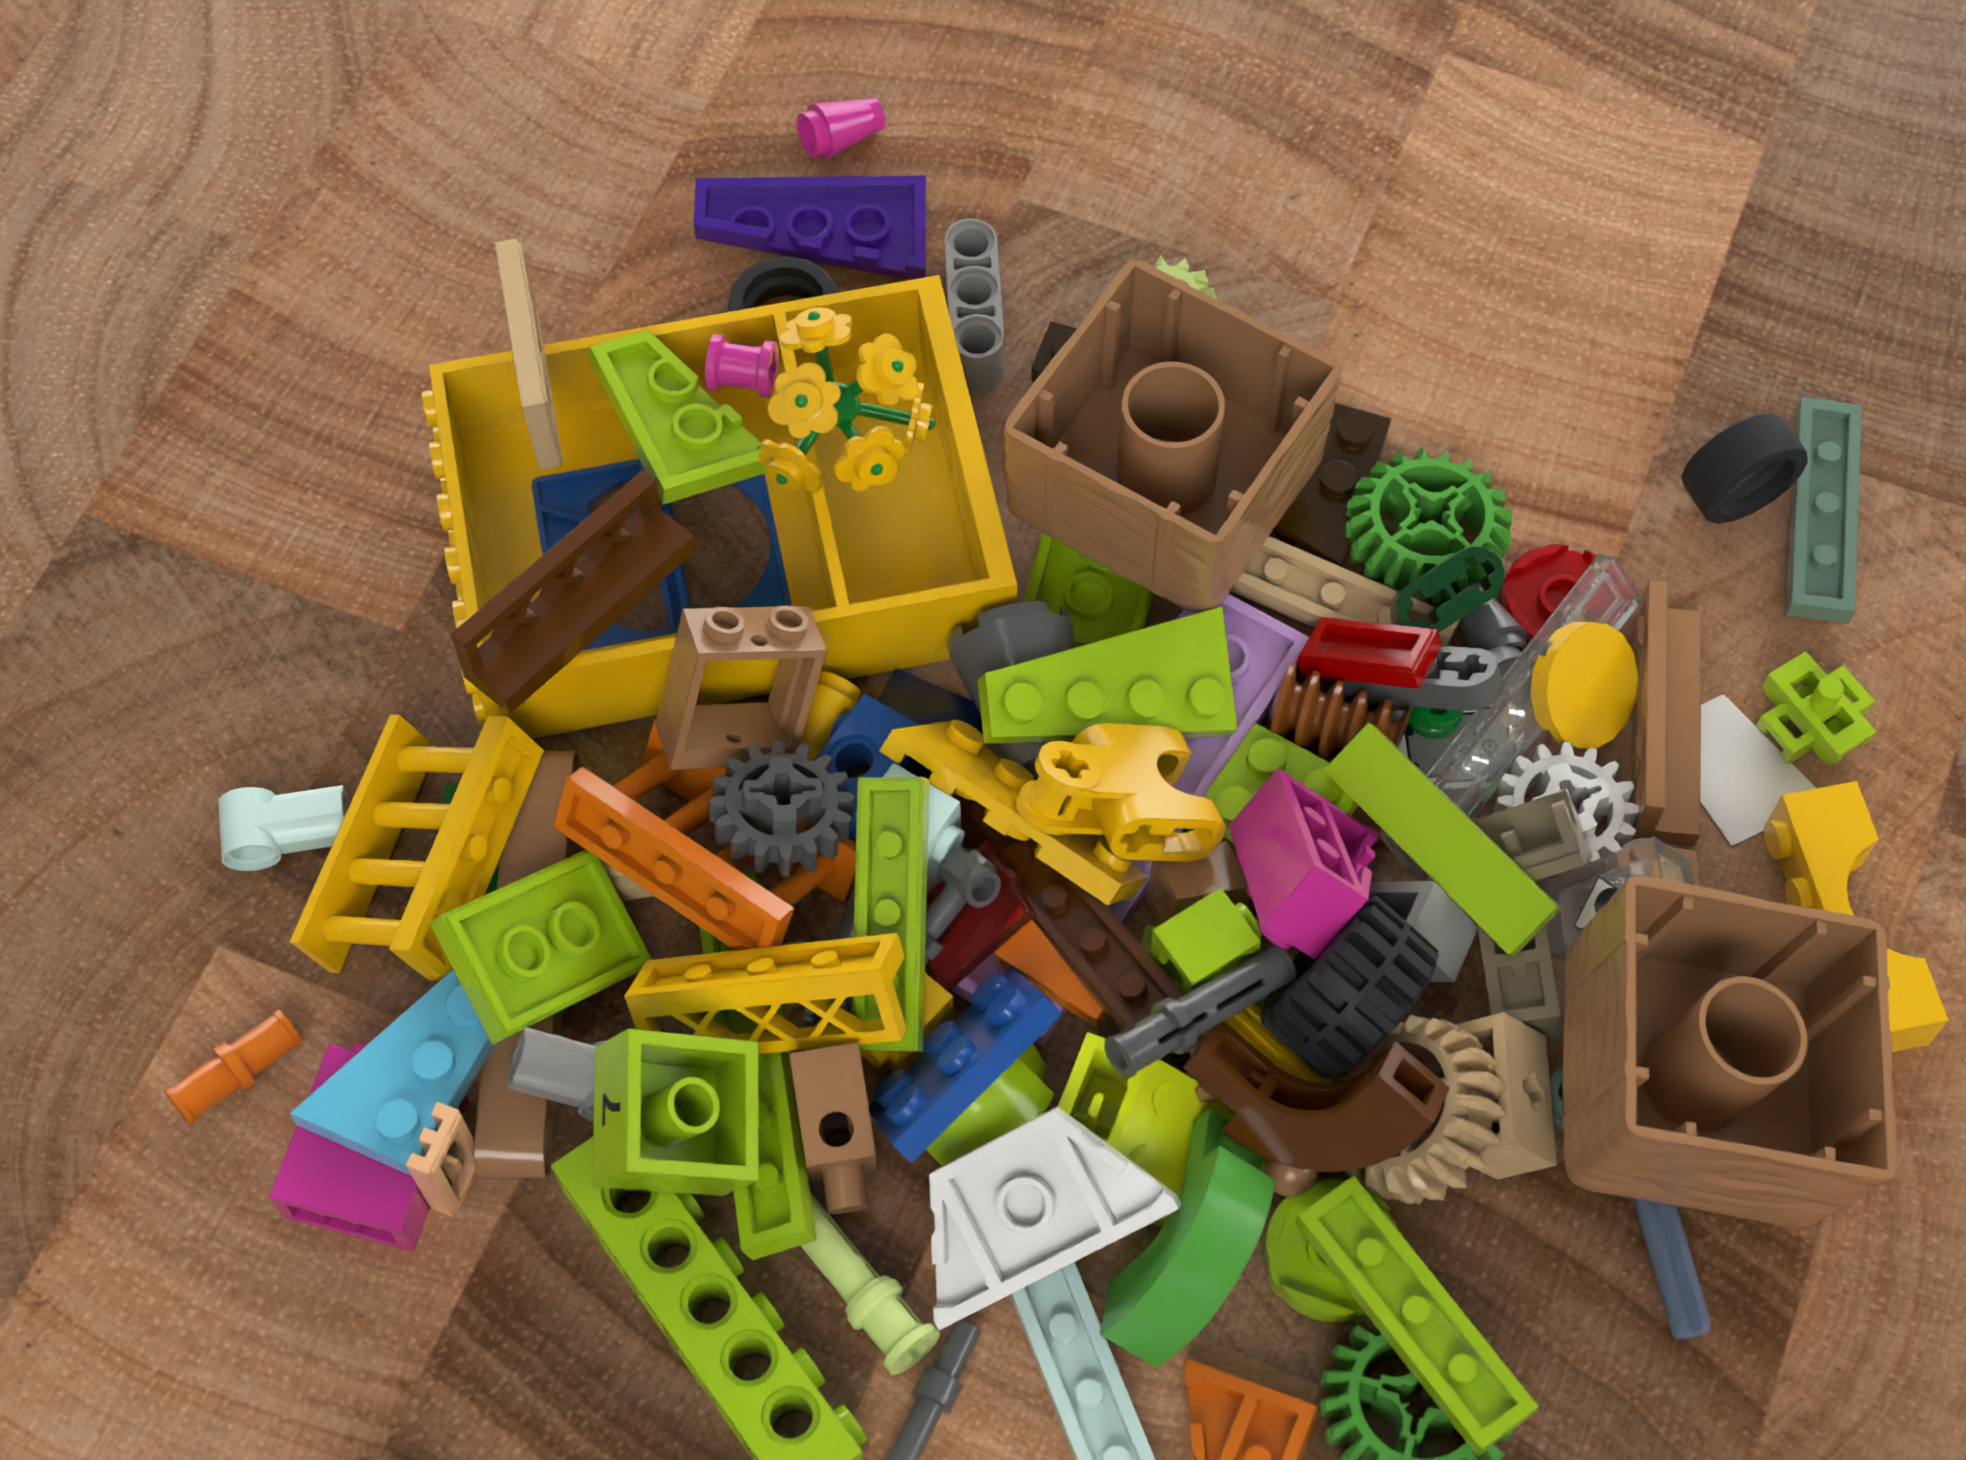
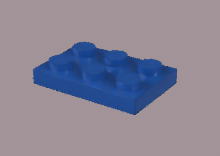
M1012 966L1003 975L997 972L985 979L971 997L973 1004L954 1023L948 1020L935 1028L923 1043L924 1052L905 1071L899 1068L890 1073L874 1091L873 1098L875 1101L869 1106V1112L892 1145L910 1163L939 1137L1062 1015L1057 1007Z

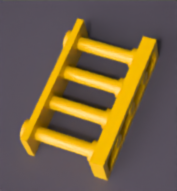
M390 715L290 939V943L330 973L341 972L352 944L390 946L389 950L428 981L442 980L453 968L430 922L444 913L485 895L544 750L508 716H487L475 747L471 748L435 747L402 716ZM426 772L463 773L450 804L413 803ZM402 828L439 830L426 861L389 859ZM378 885L415 887L401 920L364 918Z

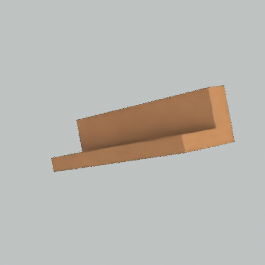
M1649 580L1634 615L1633 651L1638 670L1636 701L1632 709L1631 781L1634 789L1630 796V803L1639 805V813L1634 824L1631 825L1636 829L1632 840L1695 846L1700 837L1701 611L1668 608V582Z

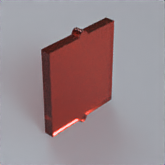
M988 840L976 850L997 867L995 873L1001 880L999 894L993 902L985 907L976 908L966 903L937 939L944 948L933 961H928L941 986L948 991H951L1036 916L1035 911L1018 885L1021 876L1012 868L1007 867L996 847ZM942 880L927 893L926 910L947 885Z

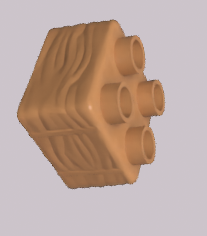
M1136 259L1129 261L1113 278L1073 335L1049 362L1006 420L1004 428V451L1006 453L1004 469L1006 471L1007 506L1015 517L1029 526L1058 540L1127 580L1151 590L1154 594L1173 602L1183 609L1194 613L1215 609L1224 602L1267 537L1319 466L1330 429V420L1334 413L1342 366L1334 358L1290 335L1282 334L1239 309L1190 287L1187 282L1176 279L1145 261Z
M1639 875L1628 878L1621 889L1615 892L1610 901L1598 910L1594 918L1589 921L1576 940L1567 947L1564 989L1563 1157L1566 1174L1570 1181L1576 1186L1591 1192L1687 1207L1797 1228L1812 1227L1831 1214L1840 1212L1844 1206L1856 1203L1865 1194L1875 1191L1878 1186L1891 1181L1897 1170V1139L1895 1127L1896 1111L1893 1108L1892 1039L1888 1004L1890 982L1887 976V936L1884 928L1876 921L1848 914L1777 903L1655 877Z

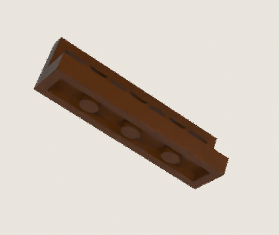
M643 470L639 472L450 634L464 678L508 714L517 709L697 550L694 534L662 511L657 481ZM639 505V509L626 520L629 512ZM588 548L586 555L579 560L581 554ZM541 589L539 595L531 602L533 595ZM493 630L490 638L477 648V643Z

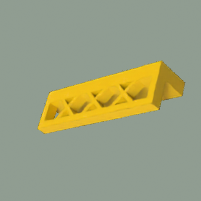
M898 933L647 960L624 996L637 1030L660 1032L655 1017L672 1015L694 1029L695 1031L692 1035L758 1042V1054L819 1049L856 1042L860 1045L901 1041L907 1030L893 985V980L905 957ZM874 994L882 1020L862 1021L840 1006L846 997ZM798 1002L821 1018L815 1026L799 1028L776 1014L781 1004ZM735 1009L756 1022L757 1025L751 1033L735 1034L713 1020V1017L718 1010Z

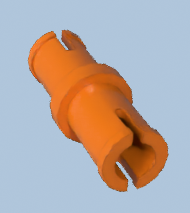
M279 1009L275 1010L269 1018L252 1028L232 1044L228 1045L224 1041L212 1049L215 1056L173 1087H168L164 1090L169 1101L188 1125L194 1123L196 1118L211 1107H214L238 1088L246 1092L256 1084L253 1077L276 1062L291 1049L303 1043L296 1029Z

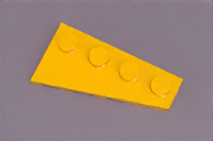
M952 720L892 729L879 750L898 764L903 761L905 756H910L932 771L928 779L929 784L949 796H953L956 793L963 798L976 801L984 806L986 810L983 822L1004 836L1007 834L1022 841H1027L1030 838L1036 841L1038 846L1034 850L1035 857L1106 905L1135 897L1148 877L1132 864L1133 860L1116 857L1111 852L1105 837L1099 838L1097 835L1089 834L1056 836L1038 831L1026 823L1018 813L1015 801L1022 786L1034 780L1033 775L1019 763L1010 759L999 758L984 745L982 733L966 722Z

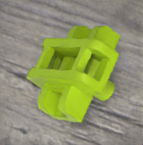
M1805 651L1769 673L1763 683V691L1775 708L1763 714L1756 727L1763 735L1770 733L1784 749L1781 756L1788 764L1813 750L1825 764L1831 766L1841 760L1844 754L1852 749L1862 747L1870 742L1877 732L1864 718L1876 701L1844 665L1827 675ZM1799 682L1802 687L1794 690L1792 686ZM1844 692L1851 698V700L1854 702L1853 704L1843 694ZM1832 716H1835V718L1831 719V720L1828 721L1827 723H1825V724L1823 723L1824 721L1828 720V719L1831 718ZM1791 719L1803 735L1796 738L1784 723Z

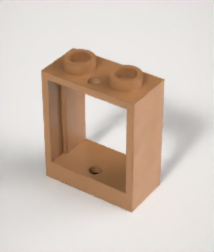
M809 606L684 608L682 610L656 720V728L670 770L726 768V760L730 757L738 759L745 764L747 762L748 746L755 745L761 750L763 755L772 753L774 740L782 741L785 753H795L801 743L827 651ZM779 659L768 703L696 705L706 661ZM727 739H734L738 741V743H732Z

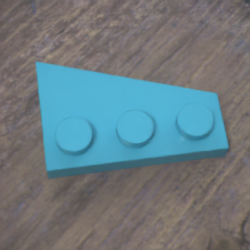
M454 970L448 973L290 1113L295 1125L411 1176L406 1167L411 1153L422 1157L426 1156L418 1140L424 1127L436 1132L438 1131V1127L431 1116L436 1102L457 1109L494 1047Z

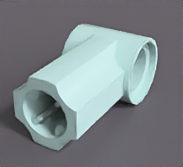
M340 785L275 795L270 790L258 787L238 788L224 793L218 799L222 863L234 870L256 871L277 864L281 859V854L331 847L349 808L348 795L344 786Z

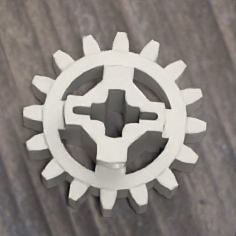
M1563 742L1559 755L1552 756L1544 744L1538 745L1532 762L1519 755L1515 759L1511 774L1503 775L1497 791L1501 796L1497 798L1493 813L1523 804L1525 794L1535 785L1538 791L1536 797L1532 800L1568 789L1593 856L1580 868L1588 879L1594 878L1601 865L1600 861L1610 867L1615 866L1623 851L1621 848H1628L1633 839L1636 829L1631 825L1634 824L1638 816L1639 805L1627 801L1633 792L1634 785L1632 781L1616 783L1614 777L1619 764L1613 761L1600 767L1595 763L1597 749L1590 747L1582 758L1574 756L1570 742ZM1607 815V829L1599 837H1596L1594 832L1601 817ZM1573 869L1559 873L1561 881H1568Z

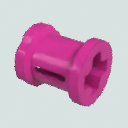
M713 334L710 339L705 364L707 390L719 391L722 385L757 389L759 396L771 397L775 389L774 383L779 365L777 342L765 341L763 346L730 343L727 342L724 335Z

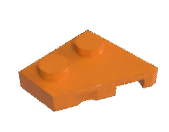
M1187 1360L1184 1373L1188 1391L1189 1428L1194 1460H1302L1319 1415L1317 1405L1194 1360Z

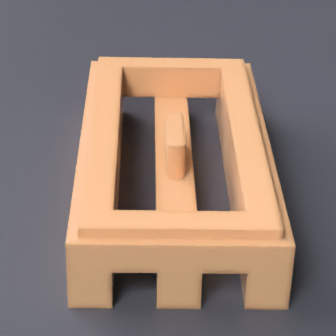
M436 1102L431 1116L438 1127V1131L436 1132L424 1127L418 1140L426 1156L422 1157L411 1153L406 1167L431 1210L453 1217L454 1214L458 1213L476 1176L474 1162L475 1141L460 1111Z

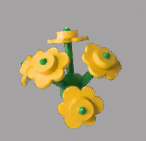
M817 307L801 312L796 316V319L786 324L787 331L780 338L782 347L789 350L803 348L807 353H815L817 364H801L794 374L784 372L775 379L774 386L778 393L769 400L768 414L775 423L781 425L788 424L790 434L795 438L801 439L796 446L789 443H780L778 445L776 442L768 439L762 443V450L758 458L766 467L767 474L774 482L789 490H797L801 487L806 491L817 493L822 486L819 479L821 470L815 464L807 461L806 454L821 433L830 432L835 427L840 428L848 441L844 446L846 454L836 461L833 471L841 482H849L851 487L858 492L866 490L870 485H884L892 481L898 472L896 461L900 460L903 455L910 456L913 440L926 442L928 430L933 429L936 425L935 420L931 417L933 404L921 402L925 383L917 382L913 375L917 368L916 360L912 354L902 351V346L895 336L884 333L876 337L873 343L867 342L861 345L858 350V356L863 364L857 370V380L846 385L834 379L828 346H838L849 341L851 338L850 327L852 326L851 316L846 314L836 315L833 310ZM864 391L870 394L876 393L878 401L883 406L860 402L858 394ZM914 399L912 412L887 408L896 404L898 400L908 402ZM859 415L909 426L905 448L899 440H894V435L888 427L876 426L862 437L852 421Z

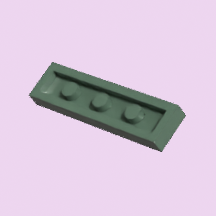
M1801 397L1796 407L1794 434L1807 451L1808 463L1802 475L1794 482L1791 488L1786 595L1787 616L1849 624L1855 613L1862 405Z

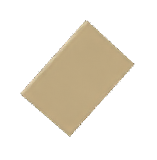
M517 239L495 242L521 405L539 470L561 467V462L564 461L539 314L522 244L518 243Z

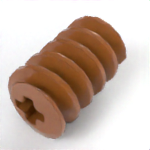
M1291 662L1277 690L1269 720H1271V732L1283 738H1286L1295 729V744L1305 750L1318 738L1319 757L1328 761L1340 748L1344 749L1368 722L1375 725L1398 748L1407 728L1412 708L1410 707L1396 722L1392 720V700L1386 698L1374 712L1368 711L1367 690L1361 689L1349 703L1345 702L1344 681L1338 679L1326 693L1320 692V672L1314 670L1302 684L1296 683V663Z

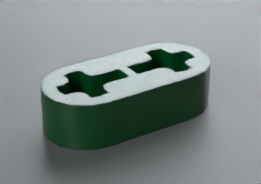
M1473 546L1454 554L1404 586L1394 595L1390 605V618L1393 625L1437 629L1438 633L1451 626L1500 592L1505 581V570L1500 558L1489 549ZM1463 561L1471 568L1480 564L1485 568L1487 575L1480 580L1481 586L1484 589L1482 592L1475 585L1462 590L1458 594L1453 590L1450 584L1466 573ZM1438 592L1444 603L1431 610L1428 614L1432 624L1429 626L1423 619L1412 622L1407 614L1414 606L1410 596L1414 594L1419 601H1422Z

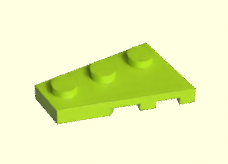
M649 330L590 346L589 363L646 473L657 481L659 497L663 505L767 473L766 467L758 458L763 442L760 443L742 426L743 417L728 403L723 406L719 405L698 385L699 377Z

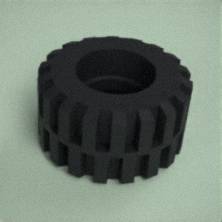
M1370 894L1366 903L1316 959L1311 958L1302 951L1298 953L1293 959L1296 970L1295 981L1290 985H1284L1267 996L1260 1018L1261 1024L1322 1078L1334 1077L1351 1069L1368 1056L1408 1014L1432 978L1439 950L1376 894Z

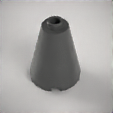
M1028 601L1007 604L976 615L979 627L963 635L960 625L952 632L947 642L950 659L981 715L978 679L991 671L1073 649L1074 631L1066 608L1060 606V613L1055 614L1050 613L1047 602ZM1048 742L996 743L1003 758L1019 763L1033 775L1034 780H1037L1039 775L1036 772L1035 760L1042 746Z

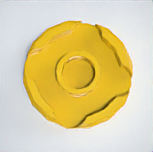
M1573 621L1557 629L1546 641L1553 643L1548 648L1546 656L1538 655L1532 670L1530 696L1536 721L1542 730L1550 731L1553 738L1556 739L1553 741L1560 745H1563V742H1570L1572 748L1589 749L1593 747L1597 749L1613 740L1628 722L1637 696L1638 670L1634 651L1621 632L1604 623Z

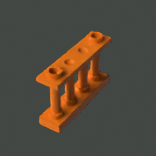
M657 718L653 722L641 767L611 786L585 767H581L566 777L553 827L735 951L781 946L794 911L792 905L815 887H819L843 904L851 897L855 887L856 842L850 838L838 841V852L834 859L818 852L816 870L809 872L800 861L791 863L793 872L769 890L739 871L753 861L754 857L747 855L744 859L734 862L730 859L731 844L714 855L690 839L688 835L709 820V799L712 798L713 779L715 776H726V768L670 770L656 728ZM662 783L690 801L664 820L636 802Z

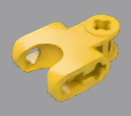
M1102 723L1084 729L1076 735L1072 742H1048L1042 746L1035 760L1036 772L1039 775L1037 780H1031L1024 784L1015 801L1018 813L1032 828L1045 834L1056 836L1065 834L1104 835L1111 852L1116 857L1126 860L1177 862L1202 860L1221 842L1226 829L1222 816L1211 799L1186 794L1172 787L1182 774L1192 753L1183 734L1178 729L1166 726ZM1175 828L1193 829L1185 833H1178L1173 831Z

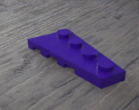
M926 176L696 178L694 206L696 239L908 280L926 277Z

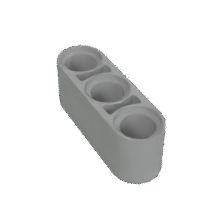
M967 218L952 224L945 234L947 308L968 391L983 392L997 386L1004 373V326L998 242L995 230L989 223L980 219Z

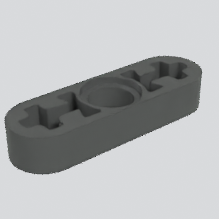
M1441 646L1419 689L1341 680L1344 681L1345 702H1350L1361 689L1368 691V703L1381 704L1388 698L1392 700V705L1436 709L1479 710L1493 704L1503 692V683L1495 655L1485 649ZM1324 678L1327 690L1333 686L1337 679Z

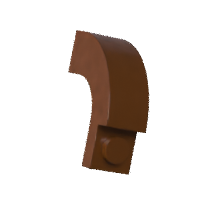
M1225 1021L1211 1028L1203 1035L1183 1067L1196 1078L1198 1084L1206 1093L1222 1100L1232 1109L1231 1114L1221 1129L1224 1134L1249 1151L1268 1160L1289 1167L1319 1172L1356 1170L1380 1163L1403 1151L1434 1123L1450 1089L1448 1085L1396 1041L1370 1067L1351 1079L1335 1083H1317L1303 1080L1276 1066Z

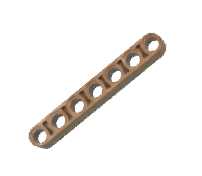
M544 750L499 859L497 890L576 854V842L555 829L553 825L566 777L580 769V759L577 750ZM564 1010L528 1028L562 1036ZM520 1032L496 1043L481 1067L474 1142L475 1171L479 1179H548L551 1173L550 1165H552L557 1102L507 1089L508 1078L506 1076Z

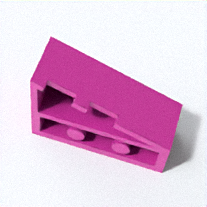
M1277 768L1228 827L1237 851L1235 858L1242 867L1248 884L1246 892L1253 900L1259 917L1257 925L1260 931L1276 946L1285 950H1289L1294 946L1311 958L1316 959L1369 898L1372 871L1367 866L1375 858V851L1370 847L1377 840L1378 833Z

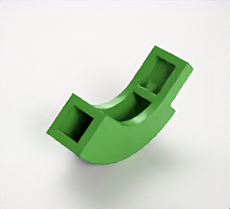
M1209 1108L1193 1123L1184 1182L1178 1197L1182 1205L1178 1210L1170 1214L1152 1243L1109 1281L1100 1335L1156 1368L1184 1348L1210 1321L1230 1294L1254 1251L1273 1198L1276 1180L1262 1172L1263 1157L1249 1151L1224 1134L1221 1129L1228 1118L1212 1108Z

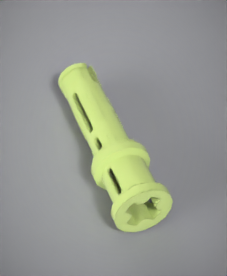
M810 1191L817 1241L800 1246L848 1304L845 1311L850 1325L856 1330L864 1329L886 1358L883 1363L891 1375H897L906 1371L931 1351L940 1337V1332L931 1323L923 1324L901 1297L903 1287L900 1283L889 1276H879Z

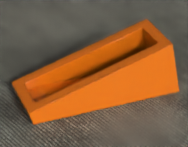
M1022 908L991 951L995 963L1006 971L1012 966L1046 997L1092 1027L1100 1030L1106 1021L1103 1009Z

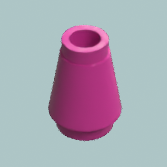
M874 97L813 103L808 106L806 112L800 113L797 116V132L801 145L812 158L821 156L824 159H830L873 135L875 132L883 130L885 127L883 109Z

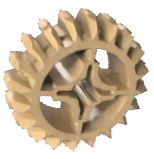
M1410 1014L1405 1023L1400 1022L1379 1046L1362 1061L1349 1069L1347 1075L1335 1076L1334 1080L1341 1082L1361 1074L1395 1041L1428 1069L1429 1064L1440 1063L1445 1076L1441 1080L1450 1089L1434 1123L1413 1143L1401 1151V1156L1391 1157L1375 1165L1346 1172L1351 1177L1354 1175L1362 1186L1370 1188L1371 1193L1386 1200L1392 1198L1406 1204L1415 1203L1420 1205L1424 1197L1429 1200L1437 1199L1444 1201L1447 1185L1453 1188H1467L1465 1170L1469 1166L1474 1169L1486 1168L1480 1152L1485 1144L1500 1143L1490 1129L1492 1122L1507 1116V1114L1493 1100L1506 1087L1500 1082L1498 1077L1492 1075L1498 1063L1492 1059L1489 1053L1482 1050L1483 1045L1478 1042L1475 1036L1462 1029L1459 1030L1458 1026L1447 1020H1437L1435 1018L1429 1020L1424 1016L1416 1017Z

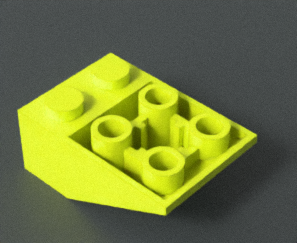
M1087 1032L1058 1107L1179 1197L1186 1172L1194 1121L1209 1108L1214 1109L1226 1118L1229 1117L1232 1109L1222 1100L1199 1102L1195 1091L1200 1086L1197 1080L1160 1059L1141 1069L1131 1078L1122 1077L1115 1071L1107 1058L1104 1049L1106 1038ZM1170 1214L1151 1224L1163 1227Z

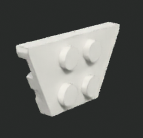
M1057 1106L943 1165L930 1174V1208L934 1212L935 1231L931 1236L932 1264H936L937 1305L933 1308L934 1323L938 1330H941L1178 1210L1182 1203L1177 1194Z

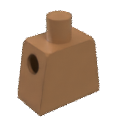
M859 1043L789 1053L809 1180L823 1179L828 1214H844L868 1208L869 1201L864 1173L877 1170V1162ZM844 1131L849 1133L850 1141L843 1146L832 1147L826 1144V1137L832 1132Z

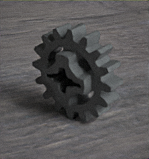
M774 740L772 753L765 755L755 745L748 746L747 762L745 764L738 759L730 757L726 760V776H715L713 779L712 798L709 799V822L715 823L716 843L724 844L731 842L730 859L734 862L744 859L747 855L754 857V872L759 874L765 870L768 863H777L782 877L789 876L791 863L800 861L809 872L816 870L817 853L819 852L828 858L834 859L838 852V841L848 840L850 836L854 794L847 792V774L845 772L831 774L832 757L828 754L819 757L815 761L808 759V745L804 743L796 749L794 754L785 753V747L781 740Z

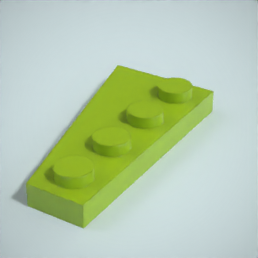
M1223 607L991 671L978 679L984 744L1073 741L1076 735L1084 729L1102 723L1166 726L1178 729L1184 738L1228 737L1237 731Z

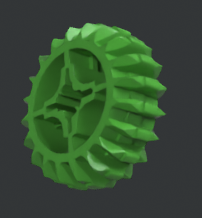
M1421 447L1415 453L1414 460L1411 461L1401 452L1397 451L1395 456L1391 458L1390 466L1377 461L1370 471V476L1361 477L1360 481L1356 484L1352 500L1348 501L1346 516L1350 517V520L1346 522L1345 537L1351 538L1350 556L1352 564H1365L1363 574L1366 578L1373 581L1382 578L1384 580L1383 585L1394 590H1401L1404 586L1454 554L1472 546L1484 547L1493 551L1500 558L1503 565L1504 555L1509 552L1512 542L1510 528L1513 522L1512 510L1504 508L1506 502L1505 490L1490 489L1493 482L1490 471L1474 475L1472 473L1471 457L1457 465L1450 462L1451 459L1447 449L1438 459H1430L1423 447ZM1385 511H1388L1395 518L1394 525L1398 528V532L1392 537L1385 529L1381 520V516ZM1462 518L1467 520L1475 535V541L1471 544L1462 536L1464 529L1458 524ZM1463 561L1466 573L1450 584L1453 590L1459 593L1468 588L1470 583H1480V580L1487 575L1485 568L1481 564L1471 568ZM1438 592L1429 597L1434 607L1442 602Z
M1359 1324L1351 1329L1348 1337L1353 1348L1343 1345L1335 1346L1330 1359L1339 1370L1324 1371L1320 1381V1386L1334 1396H1329L1320 1401L1318 1413L1327 1419L1341 1420L1329 1427L1324 1435L1328 1445L1349 1443L1350 1447L1344 1452L1340 1460H1502L1504 1452L1497 1443L1477 1456L1467 1442L1457 1450L1441 1457L1416 1458L1418 1447L1424 1436L1432 1433L1450 1436L1453 1430L1457 1431L1422 1386L1420 1396L1426 1399L1422 1408L1430 1406L1431 1408H1427L1423 1417L1419 1418L1410 1434L1409 1430L1413 1415L1406 1411L1410 1403L1405 1402L1410 1393L1414 1392L1419 1382L1411 1371L1401 1377L1382 1374L1380 1380L1363 1376L1367 1370L1379 1361L1398 1355L1374 1324V1334ZM1360 1403L1369 1405V1413L1376 1414L1389 1423L1394 1434L1392 1449L1380 1441L1372 1432L1364 1418ZM1513 1430L1499 1441H1507L1511 1437Z

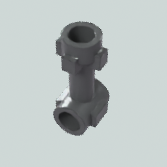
M955 848L949 851L940 862L938 869L939 877L947 885L926 910L925 965L929 960L933 961L944 948L937 939L966 903L976 908L985 907L993 902L999 894L1001 880L995 873L997 867L975 849L969 851L966 848Z

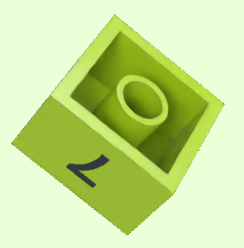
M627 1029L595 1047L593 1187L724 1196L759 1181L758 1042Z

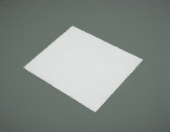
M1722 694L1701 704L1700 802L1730 845L1734 846L1764 831L1765 823L1782 795L1817 788L1793 763L1788 764L1782 758V752L1758 730L1725 694Z

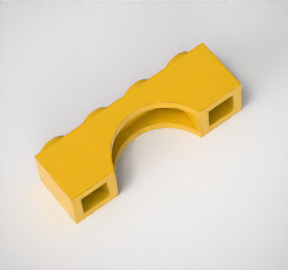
M1857 781L1782 795L1765 823L1764 838L1770 856L1775 860H1780L1787 880L1785 885L1787 904L1854 916L1847 894L1848 875L1862 866L1879 840ZM1887 948V976L1890 982L1888 1004L1892 1052L1927 1046L1949 1020L1926 960L1903 955Z

